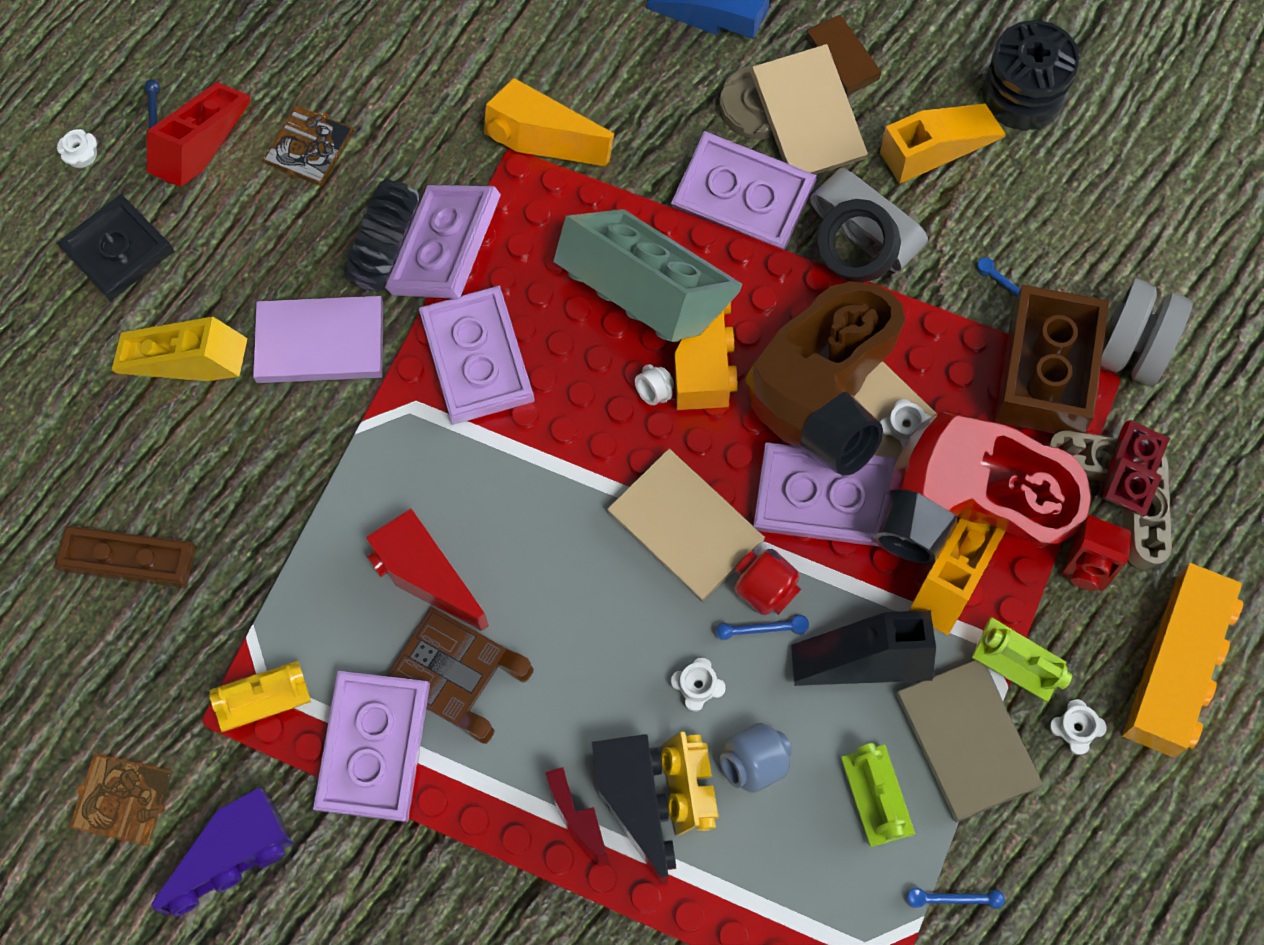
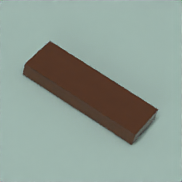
M65 525L54 567L60 572L187 588L197 547L193 542Z

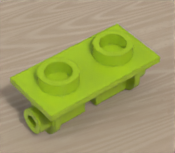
M989 618L971 658L1045 702H1049L1055 688L1065 689L1070 684L1072 674L1067 671L1066 661L994 618Z
M869 743L858 747L855 753L841 756L870 848L915 835L886 745L875 747L874 743Z

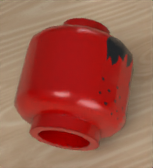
M766 549L759 555L751 550L734 569L740 575L734 585L736 594L761 615H768L772 611L779 615L802 589L797 585L800 579L799 571L774 549Z

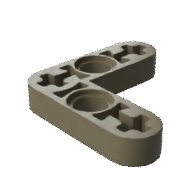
M1060 431L1047 440L1044 446L1058 448L1060 445L1063 446V451L1077 459L1089 480L1105 482L1108 469L1103 468L1097 462L1096 450H1104L1112 457L1118 439L1073 431ZM1165 454L1157 470V474L1162 475L1152 500L1155 507L1154 516L1146 515L1141 517L1123 508V528L1131 531L1128 560L1133 566L1142 570H1150L1166 561L1171 555L1169 471ZM1146 540L1147 547L1153 548L1154 554L1150 555L1149 550L1142 547L1141 543Z

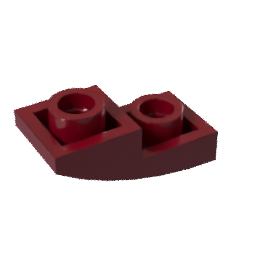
M1133 420L1124 422L1109 464L1103 499L1141 517L1146 516L1162 475L1157 474V470L1170 438Z

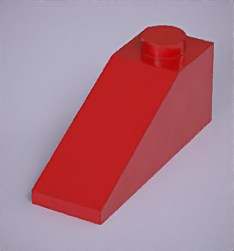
M215 82L147 130V173L159 177L170 184H175L179 187L184 186L207 167L250 104L251 96L222 83Z
M412 508L366 537L372 550L366 557L380 578L388 574L398 588L480 631L489 626L484 611Z

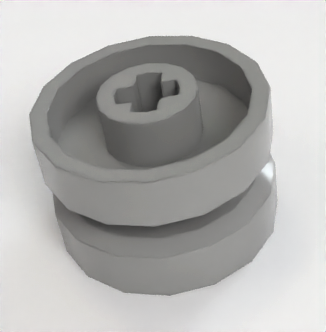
M1135 277L1122 302L1119 301L1105 330L1101 367L1117 373L1125 367L1133 351H1135L1137 354L1131 368L1132 380L1153 388L1160 380L1176 349L1188 321L1193 300L1172 292L1163 298L1155 314H1152L1151 311L1157 298L1156 285Z

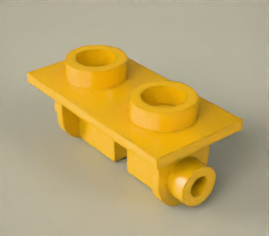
M299 661L209 690L210 701L214 712H216L221 732L311 702Z
M680 732L662 744L663 750L660 757L662 771L667 775L670 793L667 802L669 818L674 822L676 836H680L697 827V831L713 830L716 828L715 820L719 819L714 786H698L697 779L712 777L708 745L702 742L701 735L686 736L685 732Z

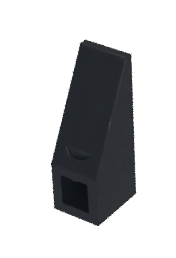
M931 610L883 612L792 644L794 686L933 681L936 642Z
M648 734L593 741L592 749L599 798L661 884L668 883V870L676 869L673 841H663L661 822L669 821L666 794H656L654 776L662 775L659 747H649Z

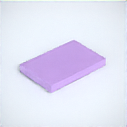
M704 131L671 205L674 209L785 250L817 179L815 174Z
M427 185L385 288L392 295L460 299L501 196L495 186Z
M500 286L461 296L460 299H449L419 308L452 425L535 402Z
M381 296L257 301L253 375L256 383L382 378L383 300Z
M766 443L754 527L762 532L879 546L874 541L873 535L883 497L888 491L893 468L898 458L873 455L862 469L852 475L842 476L802 453V450L795 446Z
M337 671L313 810L408 822L430 689L428 681Z

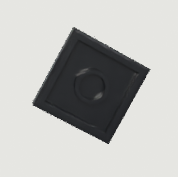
M122 194L118 195L56 243L61 251L110 302L175 252L171 244Z

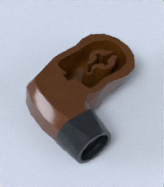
M850 281L831 286L822 292L809 308L787 322L777 332L746 376L750 406L759 420L779 438L801 449L802 453L830 468L837 474L847 476L862 469L877 452L882 441L883 427L854 396L860 391L868 374L894 350L905 323L902 303L891 292L869 283Z

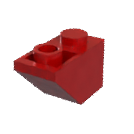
M1088 514L1086 521L1075 535L1061 575L1070 578L1074 585L1084 590L1096 591L1098 589L1104 591L1127 563L1131 531Z

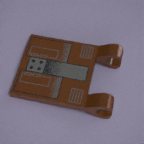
M432 607L387 674V677L428 681L430 689L426 709L458 727L480 743L487 744L494 735L495 730L491 727L492 725L488 720L470 712L498 667L522 683L529 680L534 669L528 658L502 647Z

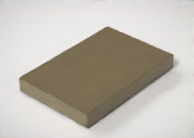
M974 660L933 677V681H922L897 692L896 697L955 822L1034 791L1043 785L985 665Z

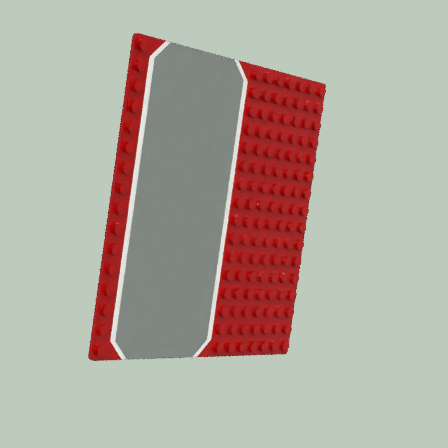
M512 149L507 150L488 186H495L501 196L461 296L500 286L535 402L452 425L421 314L419 313L220 686L288 663L299 661L311 702L221 732L216 712H214L210 703L203 716L204 726L211 731L319 779L337 671L387 676L433 607L502 647L528 658L534 671L529 680L522 683L498 667L470 712L488 720L492 725L491 727L495 730L494 735L487 744L480 743L458 727L426 709L409 820L688 945H914L929 903H925V905L919 908H912L906 902V894L914 888H920L925 893H933L959 823L955 822L896 697L898 691L922 681L794 686L791 645L883 612L909 611L935 562L932 564L913 563L888 553L880 546L759 531L765 539L754 553L759 555L766 549L776 550L799 571L800 579L797 585L802 588L779 615L773 611L768 615H761L736 594L734 585L740 575L735 571L702 603L608 513V508L668 449H671L754 526L765 444H791L779 438L755 414L749 402L746 376L777 332L787 322L809 308L816 298L829 287L850 281L835 274L824 264L779 249L752 237L533 155L516 152ZM624 209L742 283L740 292L731 301V314H724L725 327H733L734 352L727 353L728 366L736 365L737 391L730 392L729 407L677 410L675 352L680 341L671 342L658 337L655 333L656 330L642 321L630 318L625 313V309L613 301L602 299L596 294L595 289L584 282L572 279L568 275L567 270L553 262L566 216ZM877 285L891 292L902 303L905 323L895 348L883 362L937 414L943 411H950L994 422L1008 333ZM428 297L423 307L452 298ZM651 364L653 367H663L672 376L674 381L672 398L667 400V402L649 405L639 395L635 386V377L642 373L645 365ZM1101 368L1094 419L1085 432L1086 434L1098 436L1102 434L1120 385L1118 375ZM1003 424L1020 431L1042 445L1055 435L1054 433ZM412 508L484 611L489 626L480 631L398 588L388 574L380 578L366 555L372 552L366 537ZM1005 531L950 634L947 636L933 628L936 642L933 677L974 661L971 657L991 617L1027 638L1061 543L1052 544L1028 541ZM798 615L805 616L809 621V627L802 635H797L792 630L732 635L728 640H720L715 633L716 627L723 622L731 626L788 622ZM706 658L711 662V668L716 673L717 679L724 681L725 693L720 698L713 697L705 702L700 711H690L685 706L686 699L680 690L672 687L671 678L676 671L683 672L688 665L694 663L695 659ZM986 667L1003 702L1011 681ZM696 681L694 686L701 688L703 684L701 681ZM757 723H763L771 726L775 731H781L788 738L792 748V754L789 756L790 768L784 778L757 792L751 793L743 790L741 787H733L729 783L720 765V755L723 754V747L727 738ZM680 732H685L686 736L701 735L702 742L707 743L712 777L697 779L698 786H714L719 819L715 820L716 828L713 830L697 831V827L680 836H676L674 822L670 818L667 822H661L663 841H673L676 869L668 870V883L661 884L599 798L592 749L593 741L648 734L649 747H659L660 757L663 750L662 744ZM874 743L875 747L886 745L915 835L870 848L841 756L857 752L856 749L862 745ZM564 767L575 812L592 807L595 808L609 864L599 866L572 837L555 805L545 772ZM662 771V775L654 776L656 794L665 793L668 802L670 796L667 775Z

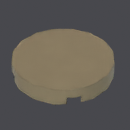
M752 65L739 69L727 78L721 92L720 112L724 122L735 133L748 139L765 140L774 137L751 75L752 67L757 65Z

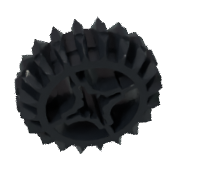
M387 178L378 184L359 227L344 270L346 280L355 283V286L364 290L370 289L377 293L386 286L419 202L418 191L409 188V185Z

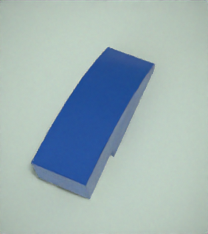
M648 0L647 9L715 35L718 34L722 27L754 39L769 10L770 0Z

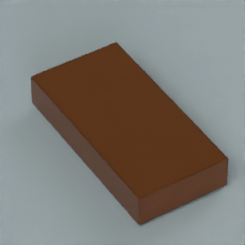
M841 15L835 16L807 30L806 40L812 48L825 44L828 45L846 96L880 80L881 70Z

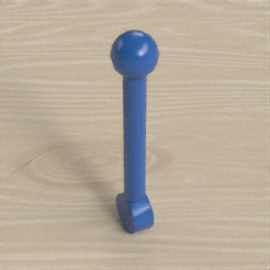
M984 257L978 261L977 272L984 276L990 275L1014 296H1018L1020 289L994 268L992 259Z
M798 615L788 622L731 626L723 622L716 627L715 633L720 640H728L732 635L792 630L797 635H802L807 631L809 621L805 616Z
M914 888L906 894V902L912 908L922 907L925 903L988 904L991 908L998 909L1003 906L1005 901L1004 894L995 889L989 891L988 894L925 893L920 888Z

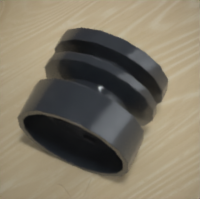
M1039 20L1023 21L1007 28L996 42L982 90L983 101L995 119L1006 127L1022 131L1041 129L1054 122L1063 110L1069 90L1078 72L1080 54L1077 43L1067 31L1049 22Z

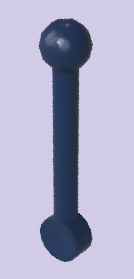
M151 79L144 85V89L148 93L149 129L157 124L156 94L160 91L159 83Z

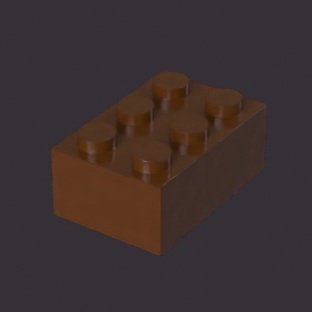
M1022 284L1012 308L994 422L1054 434L1060 431L1086 432L1094 419L1109 300Z

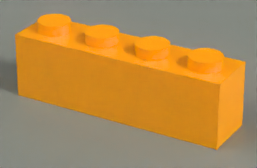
M1189 563L1177 575L1122 737L1173 758H1176L1188 748L1193 749L1196 746L1203 729V723L1197 721L1202 706L1207 707L1217 686V682L1211 680L1215 665L1221 666L1230 647V641L1224 639L1228 626H1233L1236 623L1243 607V601L1237 599L1242 586L1241 582Z

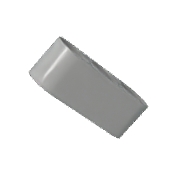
M838 169L810 197L812 207L823 219L827 212L836 205L852 199L871 200L883 207L898 225L901 238L899 255L890 271L899 272L928 243L926 232L916 221L847 169ZM858 216L850 218L838 229V231L874 259L882 250L884 240L882 229L877 222L868 217Z

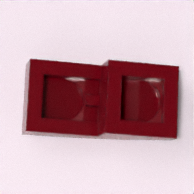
M564 767L545 772L555 805L572 837L599 866L609 864L595 808L592 807L575 812Z

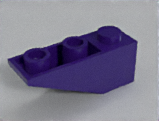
M259 787L219 809L151 903L154 911L166 916L170 914L173 917L181 916L196 908L200 904L198 898L214 889L216 892H222L238 884L243 879L241 874L258 865L259 868H263L280 860L285 855L284 849L294 843L270 795Z

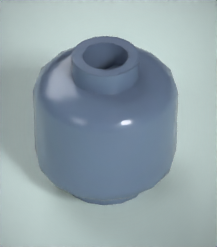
M757 723L726 739L723 754L720 755V765L726 779L733 787H741L743 790L753 793L779 781L787 775L790 768L789 756L792 754V748L784 733L775 731L769 725Z

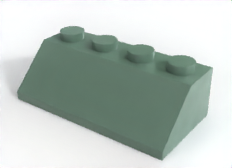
M624 209L566 216L553 261L567 270L568 275L572 279L586 283L596 290V294L599 297L613 301L626 310L627 316L644 322L656 330L655 333L658 337L671 342L700 335L737 296L742 287V283Z

